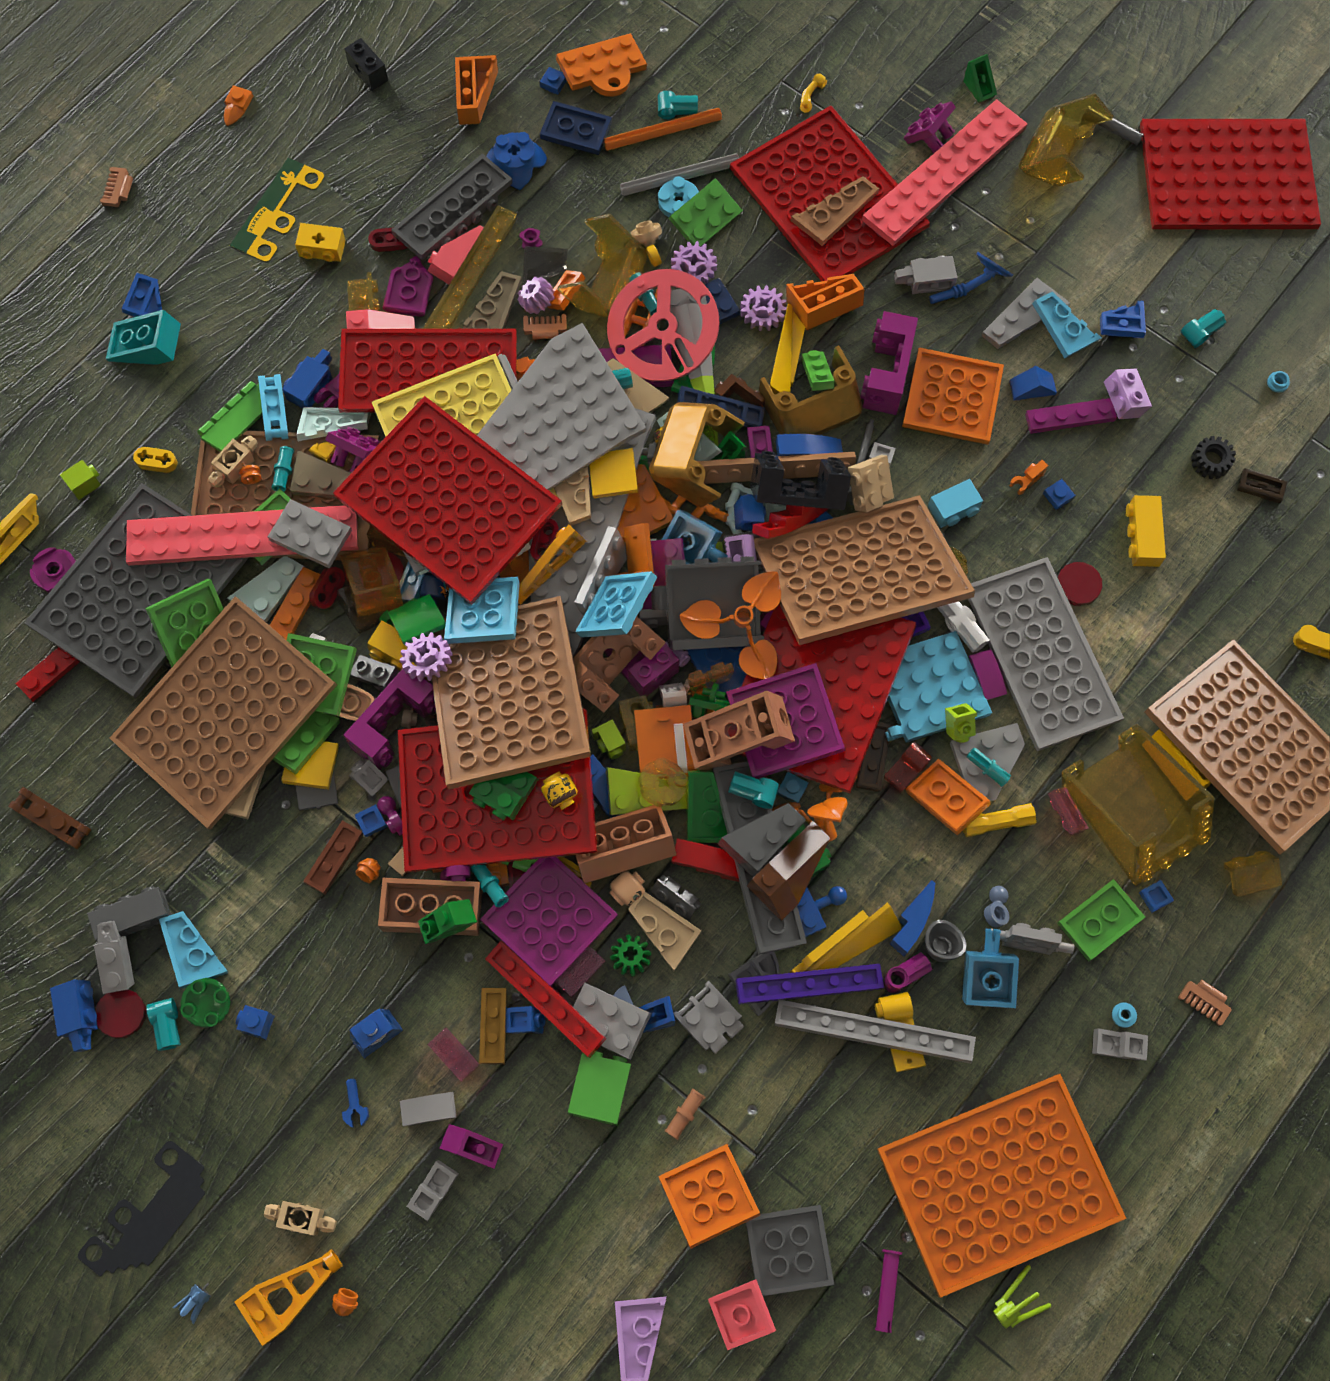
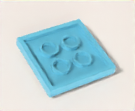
M652 571L606 576L575 632L580 637L627 634L631 630L637 614L642 610L643 603L648 594L652 591L657 576Z
M518 577L496 578L472 605L449 588L444 639L447 640L448 644L516 639L520 585Z

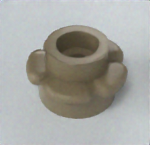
M413 707L411 709H404L401 727L411 729V726L416 727L418 713L414 712Z

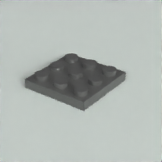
M821 1205L760 1214V1216L746 1222L754 1279L757 1280L763 1296L834 1285Z

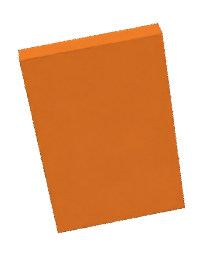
M937 759L906 788L908 795L956 835L960 834L991 805L987 797L940 759Z

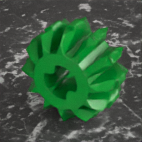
M626 935V943L621 938H618L617 942L620 947H611V950L617 954L611 955L610 960L617 961L613 965L615 970L623 967L621 975L625 976L627 970H630L631 977H635V969L642 974L644 973L642 965H650V961L646 957L651 956V951L645 950L648 946L647 942L639 945L640 936H636L634 942H632L631 936ZM628 951H633V955L637 954L634 956L633 961H628V957L624 958V956L628 955Z

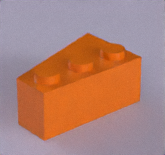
M496 55L455 57L456 103L459 125L480 124L498 74Z
M854 274L829 277L827 281L816 283L810 280L807 281V284L794 286L791 283L786 284V301L792 305L794 313L804 324L806 330H809L863 306L864 287Z

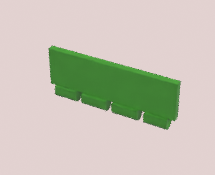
M250 381L240 390V394L237 393L225 404V407H222L211 417V421H207L198 429L197 432L201 436V440L221 452L232 439L237 440L263 415L259 383L256 385Z

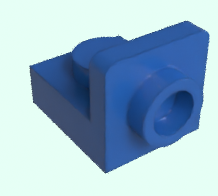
M536 1007L506 1008L505 1033L543 1034L545 1016Z

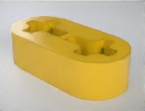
M141 447L133 454L135 463L143 470L170 473L176 469L178 463L174 454L168 450ZM145 455H148L149 459L146 458L144 462H142L140 458H144ZM169 458L170 462H166V465H163L162 461H166Z

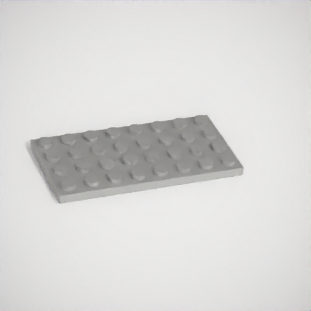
M1048 557L971 583L975 594L968 601L982 631L990 640L988 645L995 656L999 669L1037 751L1121 722L1124 719Z

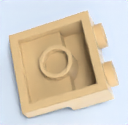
M879 455L848 467L851 475L850 484L855 511L869 512L883 506V502L894 498L887 455Z

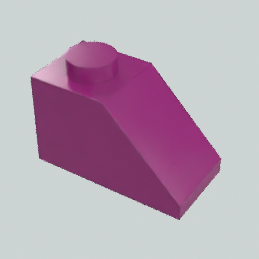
M449 1124L440 1149L495 1169L503 1144L467 1129Z

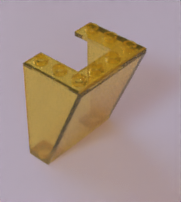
M1138 724L1119 735L1118 749L1086 770H1084V762L1080 759L1062 771L1063 788L1135 886L1142 881L1147 882L1156 872L1161 869H1167L1173 861L1179 857L1187 856L1193 848L1199 844L1204 845L1211 838L1214 797Z

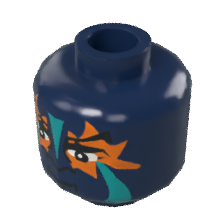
M429 572V574L422 577L419 595L424 597L430 594L435 604L439 606V602H446L448 600L449 587Z

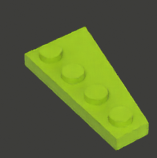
M606 767L609 815L626 814L659 803L662 811L687 809L688 781Z

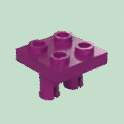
M950 101L945 104L939 103L931 109L929 107L924 109L919 114V120L909 126V132L904 136V140L907 144L923 140L934 154L944 145L936 136V131L940 132L944 140L950 138L955 132L946 120L956 108L955 105Z
M351 427L328 432L325 440L336 445L331 462L333 464L336 462L337 466H345L349 452L356 455L350 472H353L380 442L373 437L366 438L360 435L359 430Z

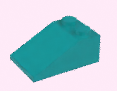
M165 310L114 322L106 360L109 362L155 365L173 361L181 323Z

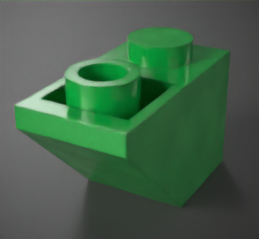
M470 899L446 902L420 919L418 923L425 944L462 932L477 923Z

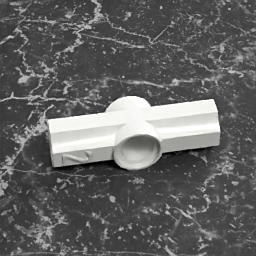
M958 601L937 607L945 617L949 630L951 632L957 631V634L972 653L978 652L989 643L990 640L977 625L973 612L967 606H962Z

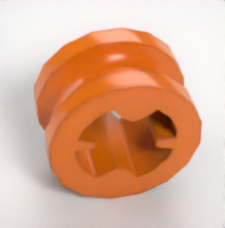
M257 465L242 467L239 470L241 482L248 485L261 481L260 468Z

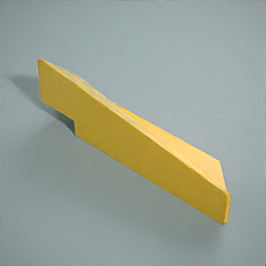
M29 494L0 522V565L39 524L36 506L38 496L36 494Z

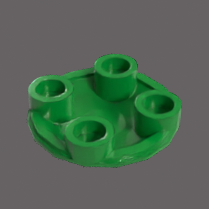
M203 978L195 980L187 986L182 994L181 1014L195 1026L213 1027L224 1020L229 1012L231 1003L229 992L216 979Z

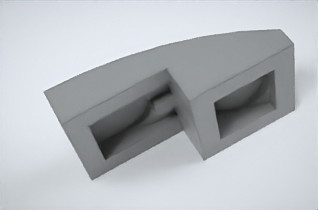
M1099 1028L1094 1029L1092 1054L1131 1060H1147V1035L1115 1032Z
M453 1092L400 1101L403 1126L456 1118Z
M437 1160L406 1207L428 1221L459 1173L440 1160Z

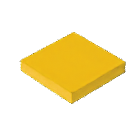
M633 448L609 451L589 464L594 499L638 493Z
M323 742L297 774L284 767L282 783L329 790L339 748L338 743Z

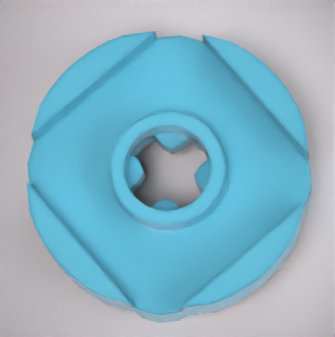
M679 176L666 182L658 192L659 209L664 215L670 217L699 192L697 187ZM677 196H680V197H682V199H683L682 202H681L680 200H677V201H674V200H675V197H677Z

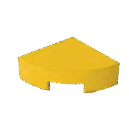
M329 442L316 443L309 449V452L322 461L329 463L333 457L336 445Z

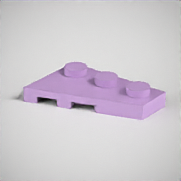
M666 1297L615 1302L621 1381H648Z

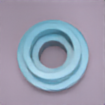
M1283 371L1273 372L1267 379V385L1274 392H1284L1290 385L1289 376Z
M1119 1003L1112 1010V1019L1119 1027L1127 1028L1136 1022L1137 1012L1132 1005ZM1123 1010L1128 1013V1019H1124L1121 1016Z

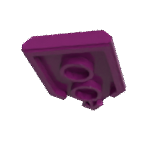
M415 256L402 267L398 266L391 271L382 307L383 310L418 317L425 315L433 276L422 265L420 259Z

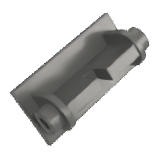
M662 875L660 879H657L651 892L657 899L665 902L678 915L689 921L693 913L701 906L699 898L686 889L682 894H679L678 891L682 886L670 876Z

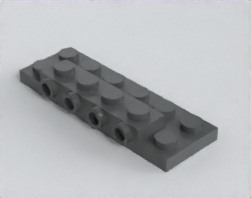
M482 153L392 228V234L423 260L432 251L436 250L438 252L441 246L452 241L456 236L465 234L468 226L472 223L478 224L483 217V213L487 210L493 211L498 204V196L512 185V178Z

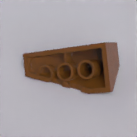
M812 821L747 885L781 921L799 904L830 837Z

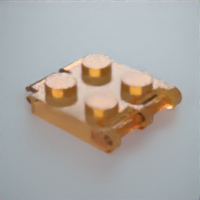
M720 662L711 666V670L706 671V673H702V670L690 673L688 675L689 678L686 679L684 684L686 694L691 695L702 691L703 688L712 687L714 683L722 684L730 680L734 673L732 663L725 666L724 662Z

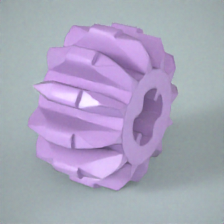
M534 277L532 281L527 280V283L521 286L522 290L518 292L519 297L517 300L526 312L538 314L541 310L545 311L547 306H551L550 301L555 298L553 295L555 291L546 279Z

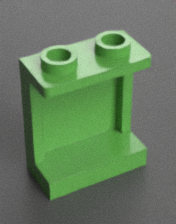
M597 1051L590 1058L582 1053L568 1114L617 1126L631 1064L627 1063L626 1058L613 1056L612 1059L603 1058V1053Z

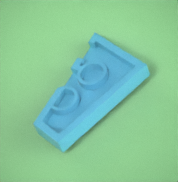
M1050 292L1032 303L1064 358L1073 355L1102 338L1097 333L1094 334L1086 327L1088 324L1085 321L1079 320L1071 313V308L1055 293Z
M183 911L159 919L180 989L187 987L198 979H213L228 974L226 968Z

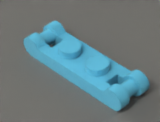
M280 374L266 378L265 375L258 376L266 441H272L273 438L288 439ZM271 426H280V429H271Z

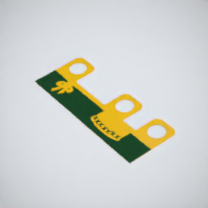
M287 158L230 246L260 260L269 261L277 250V246L261 238L268 227L281 233H287L294 224L295 217L279 209L297 183L310 189H316L324 178V174ZM308 173H315L318 175V181L314 184H308L305 181V176ZM279 217H287L289 225L285 228H279L276 225V220ZM263 244L269 245L271 247L270 254L267 256L259 255L257 251L259 246Z

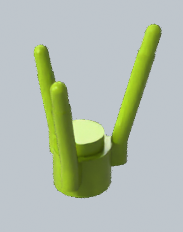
M1030 1265L1023 1269L1002 1298L995 1302L997 1308L993 1310V1313L1005 1329L1009 1326L1013 1328L1018 1323L1051 1308V1304L1047 1303L1020 1315V1310L1040 1296L1038 1292L1026 1298L1017 1306L1012 1301L1006 1303L1030 1271Z

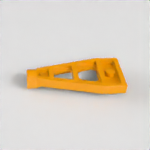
M569 524L558 531L556 539L520 583L518 598L520 605L546 582L554 572L558 571L573 557V554L587 542ZM560 549H562L563 552L553 562L550 563V561L554 558L557 552Z
M330 1249L318 1259L254 1286L237 1299L235 1304L261 1345L265 1346L290 1326L327 1279L343 1267L335 1252ZM323 1262H325L329 1270L323 1268ZM309 1272L314 1279V1283L301 1295L292 1282L296 1277ZM287 1288L293 1300L286 1311L279 1315L268 1301V1295L277 1289Z

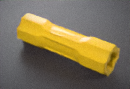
M1030 803L1014 806L1008 810L986 814L981 813L963 830V833L966 837H971L998 829L1035 825V809Z

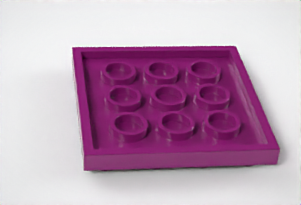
M816 663L726 692L730 705L764 691L777 694L784 701L795 741L776 749L759 746L745 752L753 778L759 779L845 751Z
M557 857L538 859L505 893L509 897L508 902L501 907L493 905L480 920L552 987L618 917V914Z

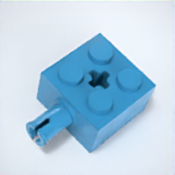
M677 510L662 540L683 538L686 564L695 563V559L708 558L712 562H718L717 558L728 557L727 554L716 549V544L723 532L684 510ZM688 537H692V545H689V542L687 541Z
M985 929V948L982 952L965 951L962 1000L966 1005L1016 1008L1019 958L1015 954L999 952L1001 930ZM993 975L995 980H991L990 984H988L985 979Z

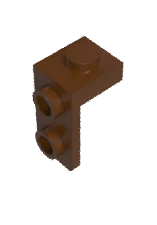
M733 374L724 382H719L714 389L715 395L729 398L735 392L749 404L761 407L765 405V399L759 391L751 389L742 378H737Z

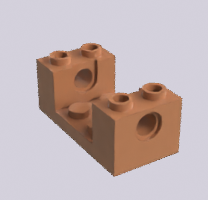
M637 616L631 630L627 634L591 637L573 658L580 694L602 712H605L619 696L610 686L611 682L639 651L651 660L666 642ZM612 648V654L607 658H603L604 651Z
M764 691L683 724L694 767L701 771H712L715 767L731 765V757L759 746L776 749L795 741L783 698L769 691ZM735 724L737 726V733L730 737L728 734L729 727Z

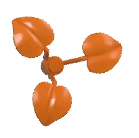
M776 571L758 574L745 583L742 589V598L751 605L738 607L734 615L720 619L721 610L719 606L710 600L698 601L680 614L683 626L692 635L701 639L716 637L720 632L719 624L734 620L738 627L746 628L750 646L743 648L740 652L739 665L747 675L762 680L773 677L777 667V653L774 646L767 640H760L754 644L750 624L754 616L752 611L754 607L761 612H769L774 610L780 603L781 587L779 574Z
M820 783L819 789L822 792H826V800L810 807L807 813L810 817L814 818L815 823L830 837V842L837 838L833 821L841 822L848 802L843 797L831 798L833 792L842 791ZM789 802L806 819L808 824L812 822L807 814L800 809V803ZM788 803L780 804V805H778V806L772 808V811H774V810H776V809H778V808H780V807H782V806H784V805H786V804H788Z

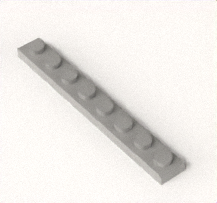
M779 1000L775 1019V1026L970 1064L973 1061L976 1039L973 1036L785 1000Z

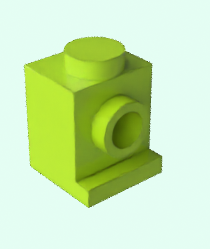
M967 703L945 708L946 733L959 743L969 741V737L976 735L975 717H977V712Z
M613 719L592 729V737L594 741L597 740V745L602 753L606 752L612 760L623 755V751L626 750V743Z

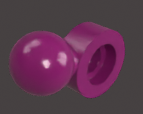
M390 796L380 798L377 807L381 814L388 816L387 826L392 834L397 832L399 836L402 835V820L395 811V800Z
M466 865L446 867L440 874V880L452 882L466 881L467 878L471 877L470 866Z

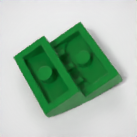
M430 594L387 612L404 646L406 642H413L412 637L420 639L421 633H424L426 637L430 633L444 629L446 626V622Z

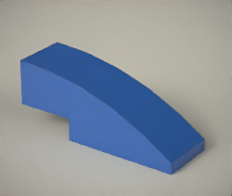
M778 434L776 438L777 456L842 452L841 439L812 434Z
M932 880L898 918V921L904 927L892 939L890 945L902 956H905L917 941L929 917L936 884Z

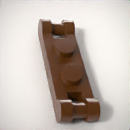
M24 787L19 790L18 793L20 795L17 799L11 801L8 805L15 812L77 850L81 846L80 842L85 835L88 836L92 831L86 825ZM27 800L32 801L28 809L23 807ZM74 828L77 829L72 837L69 836Z

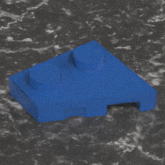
M136 273L123 304L122 313L137 317L162 310L158 279Z
M1137 301L1136 305L1127 308L1125 305L1118 307L1116 310L1102 312L1100 316L1101 335L1144 338L1146 334L1144 301Z

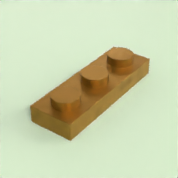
M482 988L480 1064H505L506 988Z

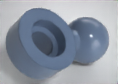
M995 886L990 890L989 898L993 903L984 910L987 923L994 928H999L1009 921V912L1003 905L1008 900L1009 894L1003 886Z

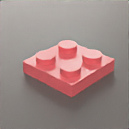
M756 1279L708 1299L727 1351L776 1331Z

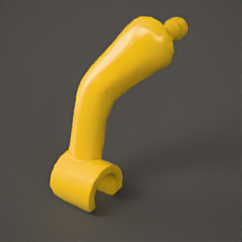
M816 74L810 85L802 93L800 109L804 113L812 109V92L817 86L823 89L827 84V80L822 74Z

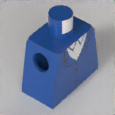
M379 1008L353 1026L349 1031L350 1039L363 1058H366L402 1032L403 1029L390 1010Z

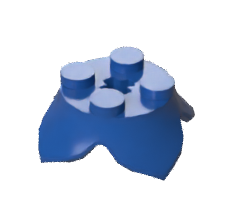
M526 132L497 136L495 145L486 156L512 178V185L510 186L521 190L530 181L533 168H540L547 161L546 154L542 148L534 143Z

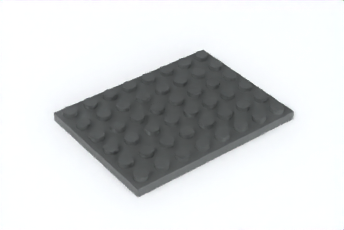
M141 483L25 621V624L136 699L168 659L145 608L206 579L212 580L219 596L248 558L128 566L126 563L127 520L192 516Z

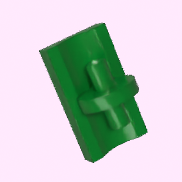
M714 683L712 689L703 688L702 694L695 693L693 697H690L689 705H692V717L699 718L706 715L707 709L717 711L730 705V702L725 700L726 693L719 691V684Z

